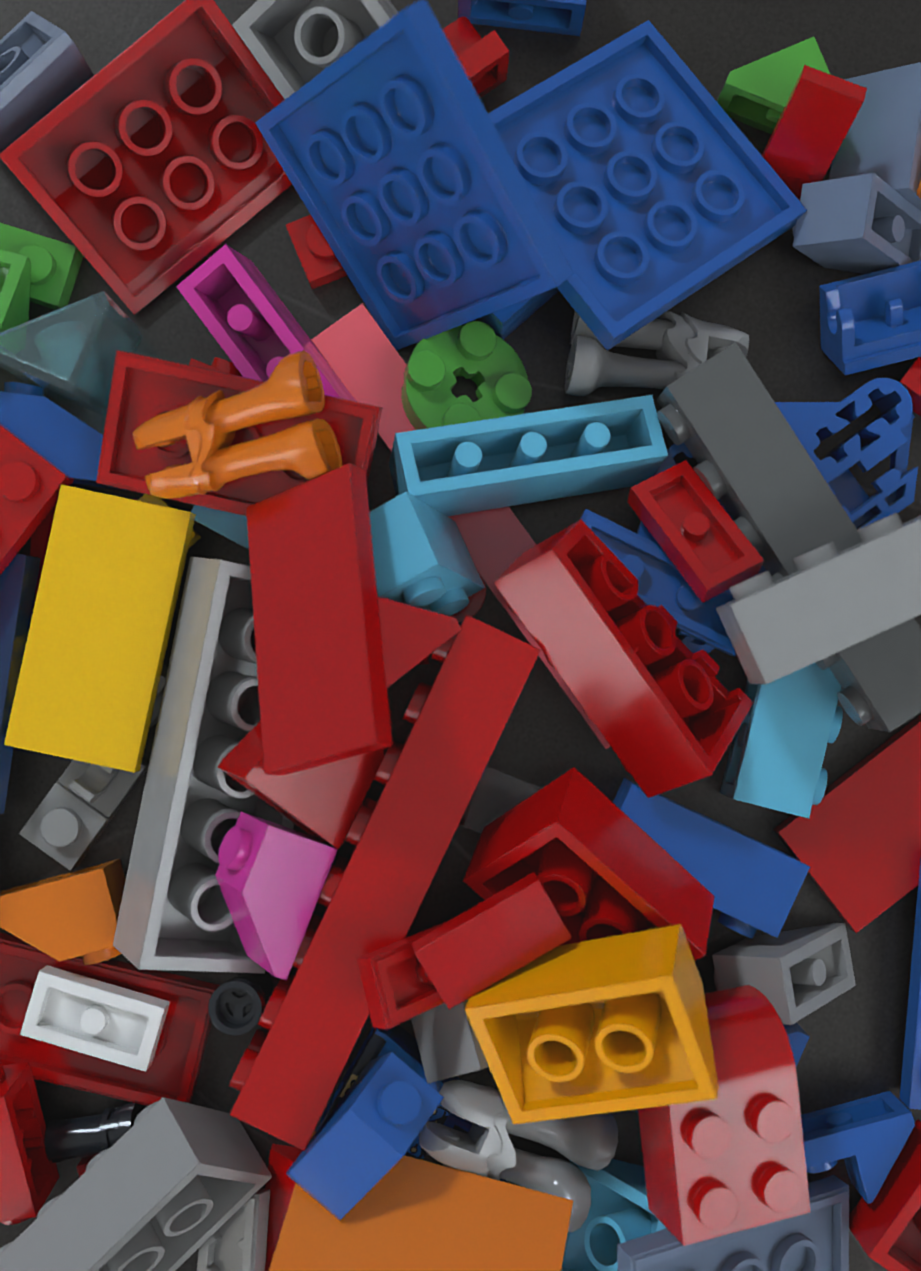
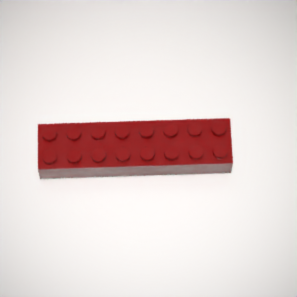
M466 615L460 627L461 630L434 651L431 659L443 664L433 686L423 682L419 683L403 717L404 720L414 724L413 729L405 744L394 739L392 746L388 748L374 780L386 786L378 802L367 797L355 817L345 841L357 847L351 859L339 855L324 883L317 903L328 908L323 917L314 913L311 916L292 965L298 968L297 974L295 976L289 973L287 980L280 979L258 1022L259 1026L270 1031L266 1033L260 1029L256 1030L229 1084V1087L240 1092L230 1116L304 1151L369 1015V1008L356 958L406 937L541 651Z

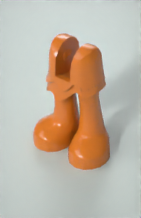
M302 350L282 358L269 379L251 390L229 398H225L221 390L206 398L198 396L188 405L157 415L137 427L133 432V440L137 450L157 446H171L177 441L187 439L193 463L186 465L176 464L168 466L162 471L144 476L150 494L160 498L203 495L210 491H218L226 482L249 475L277 470H293L307 480H311L341 467L342 458L336 436L331 426L323 419L296 424L283 431L230 446L238 429L274 420L307 416L323 410L325 406L323 384L318 368L310 354Z

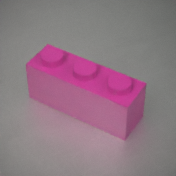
M225 244L176 286L243 377L266 382L282 358L304 350L310 354L318 368L325 395L356 401L255 264L244 255Z

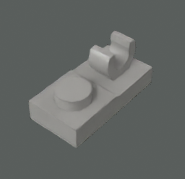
M72 760L19 834L68 870L75 869L148 770L149 764L142 760L140 771L133 773Z

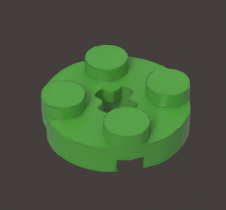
M471 321L464 326L460 325L430 338H423L416 345L404 371V384L401 388V396L407 418L416 430L523 414L525 407L531 399L532 387L528 381L524 365L514 349L501 337L497 336L488 324L481 321ZM457 376H464L466 379H471L478 386L476 395L479 400L472 402L467 395L456 398L452 394L451 390L457 382Z

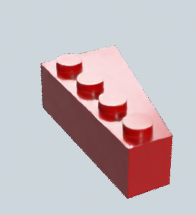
M582 520L577 521L522 553L493 583L505 598L510 610L521 620L544 652L548 663L559 673L582 705L586 716L597 726L619 757L624 769L632 775L647 798L712 775L754 702L740 687L729 692L715 676L718 675L720 666L704 649L692 653L675 634L678 624L677 620L663 605L658 607L647 605L637 595L638 579Z

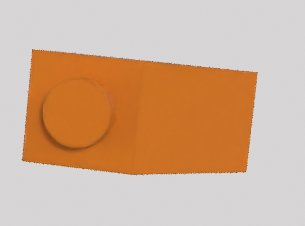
M120 858L0 891V928L59 962L82 956L84 965H91L120 955L121 953L113 946L126 881Z

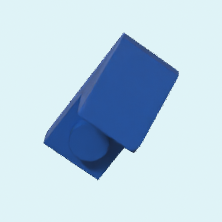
M891 1091L801 1115L807 1173L827 1171L837 1164V1160L844 1159L851 1183L867 1204L872 1203L915 1126L912 1112Z

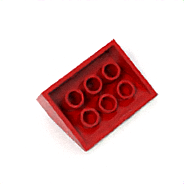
M214 0L183 1L0 152L1 160L134 315L292 185L255 124L256 121L285 99Z

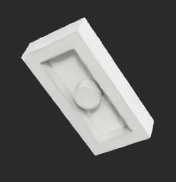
M47 965L38 972L20 1035L146 1072L153 1062L170 1001Z

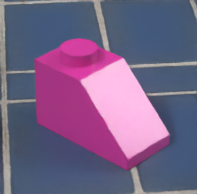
M241 811L235 827H232L222 840L218 856L219 867L215 876L247 957L273 976L287 980L338 849L302 832Z

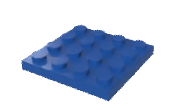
M418 0L404 8L255 122L372 317L396 351L417 343L423 338H430L554 289L574 274L427 0Z
M649 20L488 113L574 273L560 284L557 289L607 351L794 227L797 220L807 211Z

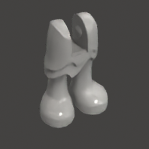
M575 311L570 335V344L572 346L565 372V394L586 396L599 387H637L664 390L669 384L735 342L746 357L750 342L749 335L729 326L693 318L683 312L678 315L666 311L659 316V319H654L615 345L616 347L656 350L657 359L626 356L605 350L601 342Z
M464 1080L445 1082L439 1092L444 1097L440 1104L453 1114L473 1124L469 1133L466 1134L436 1122H427L419 1136L420 1146L435 1160L449 1167L499 1181L503 1179L525 1188L573 1200L568 1232H574L581 1228L591 1206V1188L587 1177L574 1163L596 1171H600L608 1166L615 1155L618 1144V1128L616 1120L611 1113L513 1124L499 1089ZM508 1133L550 1147L571 1161L514 1148Z

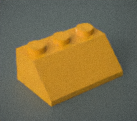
M681 924L557 946L471 996L467 1002L466 1014L513 1124L718 1099L719 1088L703 983Z

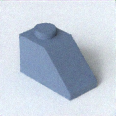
M875 173L803 184L800 202L807 211L797 220L796 225L793 227V247L824 268L868 274L921 260V211Z

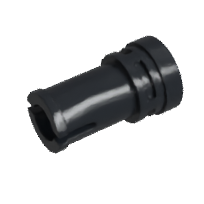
M266 971L265 974L238 973V976L222 983L214 991L209 1001V1016L215 1027L225 1034L234 1036L251 1031L263 1014L266 1002L268 1001L266 999L272 995L273 982L270 975Z
M127 1103L117 1108H106L103 1114L50 1120L46 1126L44 1140L48 1160L52 1161V1163H59L62 1160L96 1156L100 1152L111 1148L134 1125L135 1118L144 1109L143 1105Z

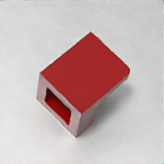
M463 16L442 29L479 98H482L507 80L509 50L495 30L481 38L469 19Z

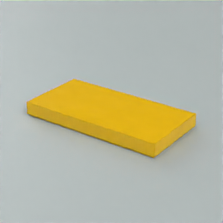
M61 485L4 745L133 773L140 771L196 516L194 513Z

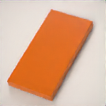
M315 1131L313 1132V1134H312L310 1140H311V1139L313 1138V1136L316 1134ZM404 1155L339 1220L296 1183L269 1271H561L573 1200Z

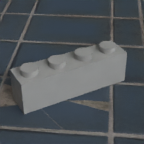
M894 513L858 529L857 532L862 542L838 553L834 542H830L794 558L793 560L798 571L775 582L770 572L766 571L730 587L729 589L734 600L717 607L716 610L749 682L753 684L771 683L921 615V516L902 524L898 513Z

